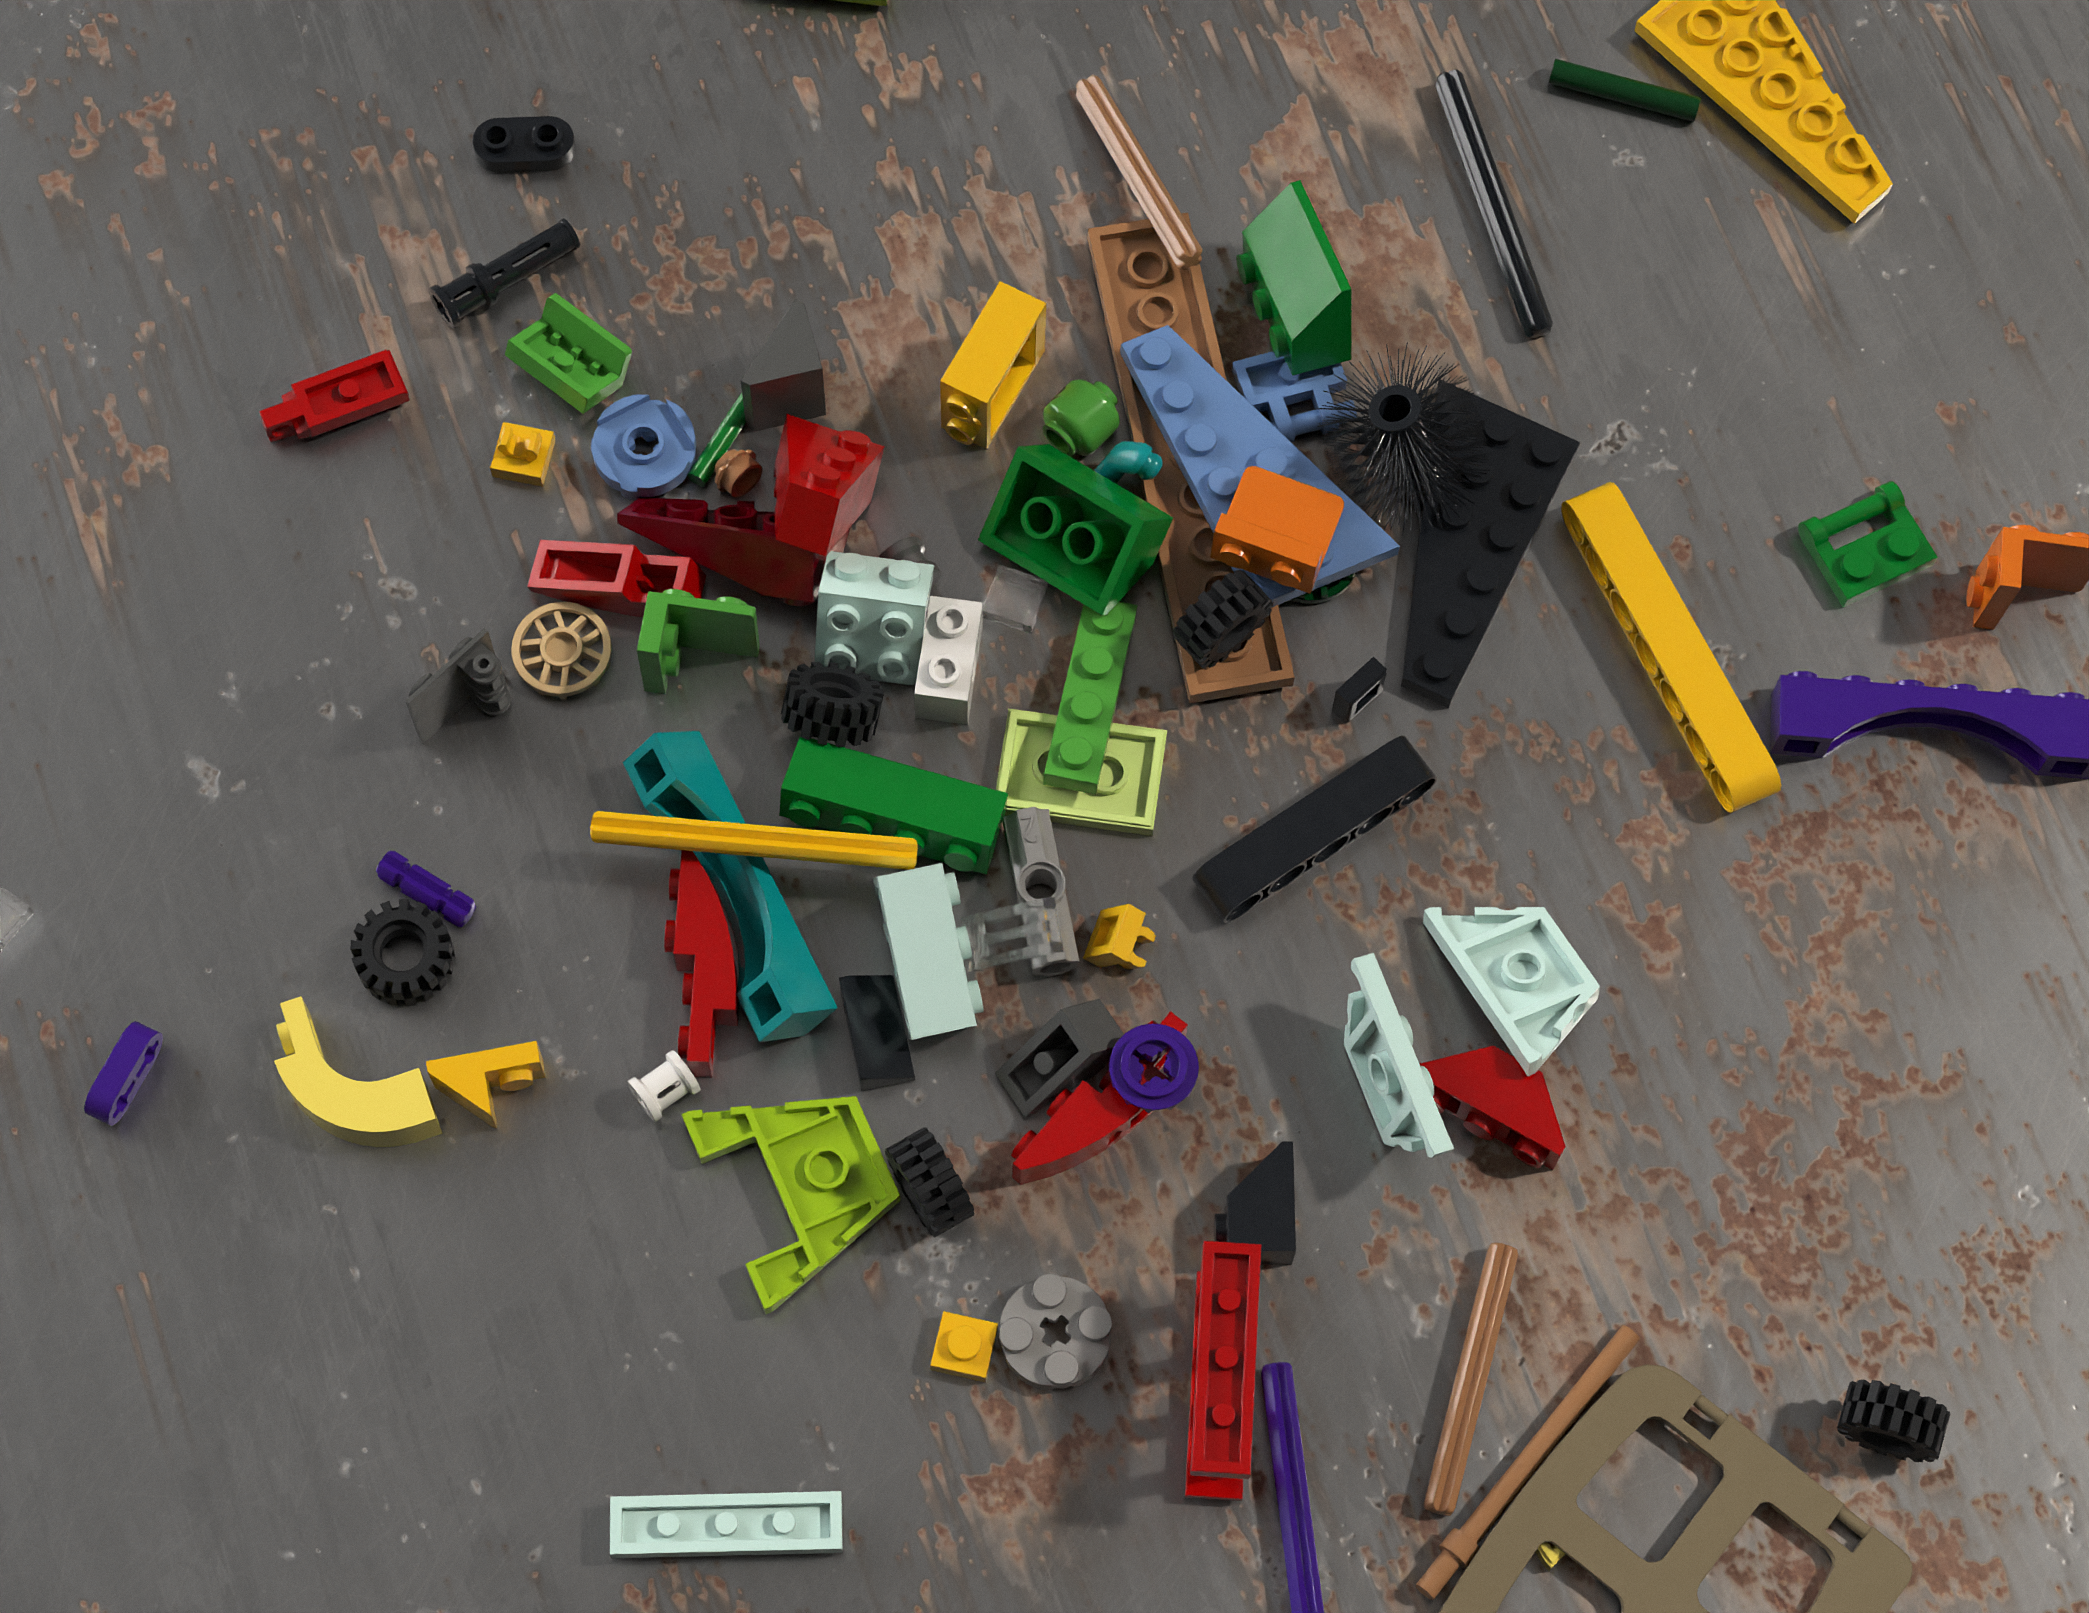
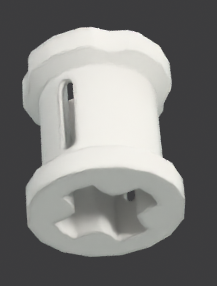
M674 1050L666 1054V1061L641 1079L633 1077L627 1081L631 1092L654 1122L662 1118L661 1111L687 1093L695 1095L701 1091L694 1075Z

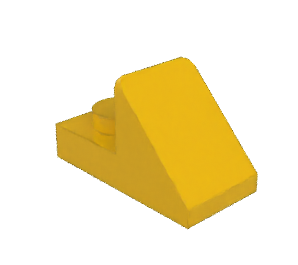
M537 1041L426 1061L427 1072L434 1087L493 1128H497L491 1091L492 1087L500 1086L502 1090L515 1091L530 1087L534 1083L533 1080L546 1078L543 1058Z

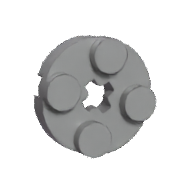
M1047 1273L1039 1276L1034 1281L1024 1284L1009 1298L1000 1318L999 1342L1007 1366L1021 1381L1040 1390L1064 1389L1070 1386L1073 1388L1093 1378L1105 1363L1110 1350L1112 1320L1100 1296L1088 1285L1070 1277H1060L1056 1274ZM1061 1320L1067 1324L1065 1333L1070 1337V1340L1066 1344L1056 1341L1050 1347L1043 1342L1046 1332L1041 1326L1047 1321L1054 1324Z

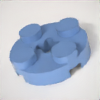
M637 394L624 397L607 407L597 421L598 427L591 441V451L596 470L606 484L620 491L621 495L626 499L635 501L638 498L654 497L671 491L686 479L688 472L696 462L697 444L692 422L680 406L667 399L666 403L660 400H650L649 395ZM643 437L647 442L656 440L658 444L653 447V452L648 455L635 454L632 452L636 448L634 440Z

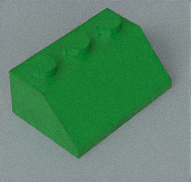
M1301 180L1291 182L1242 231L1243 253L1236 256V261L1243 284L1251 283L1254 289L1252 294L1253 303L1259 320H1268L1270 325L1269 337L1273 352L1277 358L1284 356L1293 376L1352 360V289Z
M1050 444L1018 446L978 541L1100 615H1107L1153 565L1173 517Z

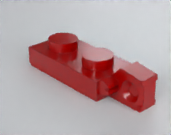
M386 349L291 384L292 390L281 396L283 403L259 411L270 442H274L296 434L298 439L307 438L310 435L313 437L410 401L391 352Z

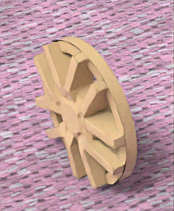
M554 602L538 607L521 621L513 636L511 653L517 673L529 687L543 696L546 694L558 696L560 699H567V696L581 693L600 683L601 677L611 665L612 643L605 623L594 611L577 603ZM561 613H575L580 617L571 625L565 627ZM553 614L558 627L547 632L540 619ZM589 622L597 628L582 638L578 635ZM534 624L541 638L523 640L530 626ZM602 639L603 654L589 649V647ZM540 650L541 652L540 656L524 660L520 656L521 651ZM582 659H587L597 663L598 666L593 672H590L580 663ZM543 668L539 681L532 677L527 670ZM553 671L562 672L560 686L548 685ZM571 672L584 679L569 685Z

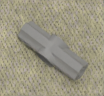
M1037 807L1018 809L1014 813L1003 817V826L1017 892L1016 905L1022 917L1033 975H1044L1046 977L1065 974L1067 971L1079 967L1080 962L1065 893L1066 878L1060 868L1049 809H1039ZM1035 884H1046L1055 893L1050 898L1038 900L1031 897L1027 890Z

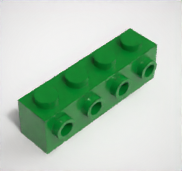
M799 737L781 786L779 816L789 818L795 824L803 827L817 826L835 832L913 838L917 840L918 844L917 856L945 862L948 866L958 871L968 872L973 870L987 874L1003 826L1008 793L845 747H836V745L827 743V745L817 743L818 740L813 738L807 740Z

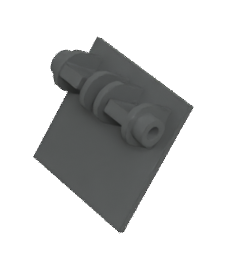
M485 628L473 639L467 637L460 641L451 651L449 661L434 675L428 673L421 677L411 688L409 697L405 702L419 741L422 744L471 700L485 713L490 715L502 714L509 708L511 697L507 689L505 676L502 672L500 660L495 656L489 632Z

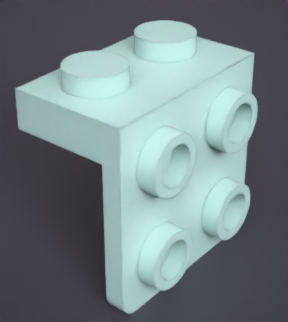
M830 551L826 557L818 591L815 662H820L823 667H828L829 662L838 663V668L843 670L850 666L856 668L855 674L857 675L863 672L870 675V680L905 685L916 684L925 617L933 582L934 565L916 563L909 560H894L864 556L857 553Z

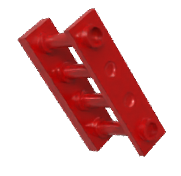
M1203 1241L1201 1271H1197L1185 1481V1497L1242 1501L1243 1479L1250 1478L1261 1244Z

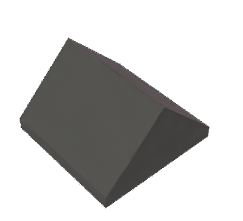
M797 299L793 301L740 380L746 427L754 432L784 425L786 414L804 420L826 415L823 369L805 304Z

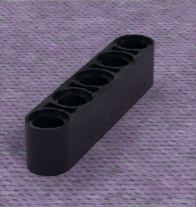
M1399 736L1211 858L1195 872L1192 880L1224 923L1234 921L1415 802L1432 788L1437 781V777L1405 736Z

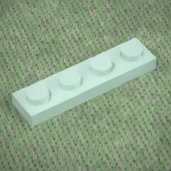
M841 1491L610 1496L611 1558L843 1553Z

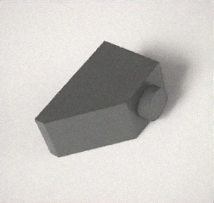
M1100 998L1062 1008L1004 1063L995 1074L1024 1117H1028L1052 1103L1064 1089L1067 1088L1071 1091L1079 1086L1083 1080L1087 1081L1098 1074L1109 1063L1112 1050L1124 1033Z

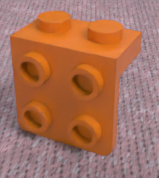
M1257 466L1247 467L1243 472L1227 514L1221 513L1214 530L1210 558L1226 563L1231 567L1243 569L1271 579L1281 585L1293 587L1311 594L1343 513L1344 501L1338 495Z
M2015 525L2010 528L2003 527L1976 569V576H1971L1968 584L1966 604L1967 607L1974 608L1973 627L1994 630L2020 591L2021 585L2068 592L2083 590L2089 581V535L2081 532H2069L2063 535L2040 532L2036 527L2030 525Z

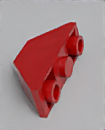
M1494 1045L1420 1063V1066L1427 1068L1433 1080V1098L1439 1113H1443L1446 1110L1464 1120V1127L1479 1138L1489 1141L1496 1138L1512 1147V1153L1527 1165L1535 1168H1541L1544 1165L1554 1170L1566 1146L1541 1071L1538 1070L1535 1074L1527 1076L1514 1056Z

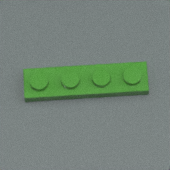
M1118 602L1107 615H1100L1086 605H1083L1044 771V785L1096 795L1136 621L1138 605Z

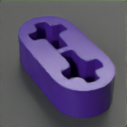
M137 1021L132 1022L124 1030L88 1092L84 1105L85 1114L111 1126L119 1122L159 1055L163 1042L162 1033Z

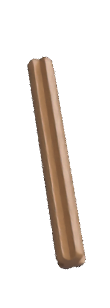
M1091 75L1087 79H1080L1076 84L1077 99L1176 266L1182 270H1186L1191 266H1197L1202 261V248L1102 80L1095 75Z
M1491 1243L1487 1249L1424 1500V1508L1439 1515L1451 1516L1456 1508L1518 1258V1250L1503 1243Z

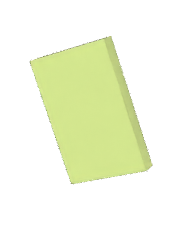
M1008 708L996 790L1008 793L1005 816L1014 813L1018 809L1037 807L1039 809H1049L1051 822L1153 836L1167 730L1112 723L1095 795L1043 784L1044 771L1058 715Z

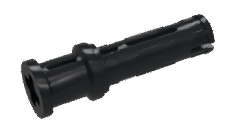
M563 218L554 226L517 245L486 265L472 263L466 267V273L442 287L439 285L430 287V298L445 323L450 328H455L460 325V318L484 304L488 307L495 305L497 300L500 299L501 291L539 271L571 250L579 248L581 246L579 238L571 224ZM546 248L544 251L538 253L532 258L526 260L525 262L519 264L516 267H513L514 264L532 255L538 250ZM497 274H501V276L495 279L492 278ZM468 291L471 292V293L467 294L466 296L460 298L459 300H455L456 298L460 297L461 295L465 294L466 292H468Z

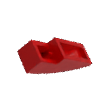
M540 540L527 587L531 592L561 601L643 618L648 591L663 593L667 589H679L691 593L694 598H701L706 575L691 557L642 554L635 545Z

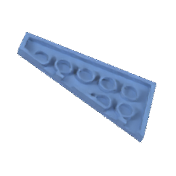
M1169 325L1121 344L1120 354L1213 533L1221 513L1227 514L1244 470L1250 466H1257L1338 495L1344 501L1343 513L1312 590L1398 555L1400 545ZM1231 567L1234 573L1236 570L1243 571V569ZM1244 570L1272 600L1273 607L1307 593Z

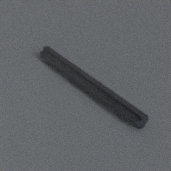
M1456 69L1443 72L1437 76L1436 89L1522 328L1528 338L1533 339L1545 336L1551 332L1553 321L1463 73Z

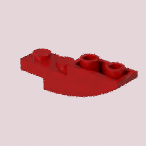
M681 850L680 868H671L669 875V901H677L676 920H666L664 936L665 952L673 953L677 971L694 972L684 973L682 1005L691 1006L690 1025H680L678 1055L681 1059H687L688 1068L694 1077L712 1078L716 1025L738 1026L737 971L728 924L719 897L707 872L694 852Z
M1170 1011L1160 1024L1172 1027L1186 1036L1188 1024ZM1152 1020V1021H1151L1150 1023H1148V1024H1158V1023H1157L1156 1021ZM1167 1052L1152 1063L1145 1059H1139V1063L1144 1067L1141 1085L1146 1081H1150L1155 1076L1168 1080V1077L1160 1071L1164 1067ZM1109 1070L1098 1086L1103 1090L1102 1093L1098 1092L1084 1080L1073 1093L1066 1088L1056 1097L1047 1110L1046 1115L1051 1119L1040 1132L1036 1134L1033 1130L1028 1131L1013 1149L1011 1156L1015 1161L1012 1166V1178L1022 1185L1074 1168L1121 1140L1152 1112L1147 1113L1143 1108L1133 1104L1127 1105L1123 1097L1112 1087Z

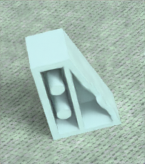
M939 863L875 877L873 884L876 895H879L885 923L883 928L886 941L889 942L895 970L894 976L909 1039L913 1040L977 1026L975 1014L984 1012L978 981L968 982L963 960L971 959L972 951L966 926L956 928L952 906L961 904L955 873L945 874L943 864Z

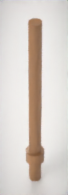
M1625 1325L1621 1326L1460 1530L1453 1528L1439 1545L1440 1555L1415 1585L1418 1591L1425 1597L1434 1600L1459 1567L1466 1569L1479 1550L1477 1544L1639 1342L1640 1337L1632 1329Z

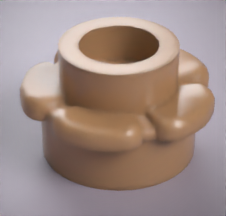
M732 449L722 455L716 463L714 469L716 473L715 483L719 491H728L733 497L738 498L744 496L755 487L762 476L763 468L756 461V454L752 450L737 451Z

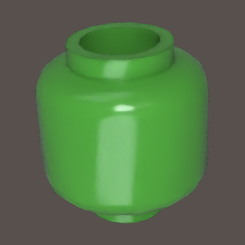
M1083 379L1070 381L1043 410L1045 425L1042 430L1046 439L1053 447L1068 456H1073L1074 454L1079 456L1092 455L1116 431L1120 424L1119 414L1115 408L1118 404V399L1113 391L1100 381H1096L1094 384Z

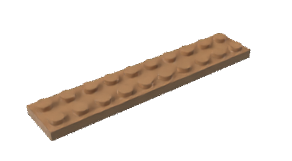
M1188 212L1181 213L1192 231ZM1144 219L1088 228L1087 240L1131 441L1150 445L1152 452L1160 455L1163 461L1161 470L1152 480H1143L1140 477L1144 500L1173 517L1157 554L1172 628L1178 626L1176 624L1178 619L1187 614L1185 610L1190 604H1195L1199 600L1197 597L1203 591L1207 593L1214 582L1218 579L1222 582L1225 575L1230 572L1234 574L1231 566L1210 558L1214 533L1120 354L1121 344L1169 325L1225 380L1226 376L1200 263L1186 270L1178 268L1150 220ZM1278 605L1271 608L1272 611L1269 616L1264 618L1265 622L1261 628L1255 629L1253 631L1254 635L1249 640L1242 642L1239 650L1235 653L1233 651L1230 652L1227 659L1221 663L1218 661L1211 668L1208 666L1206 669L1202 668L1175 639L1189 703L1293 686L1295 676Z

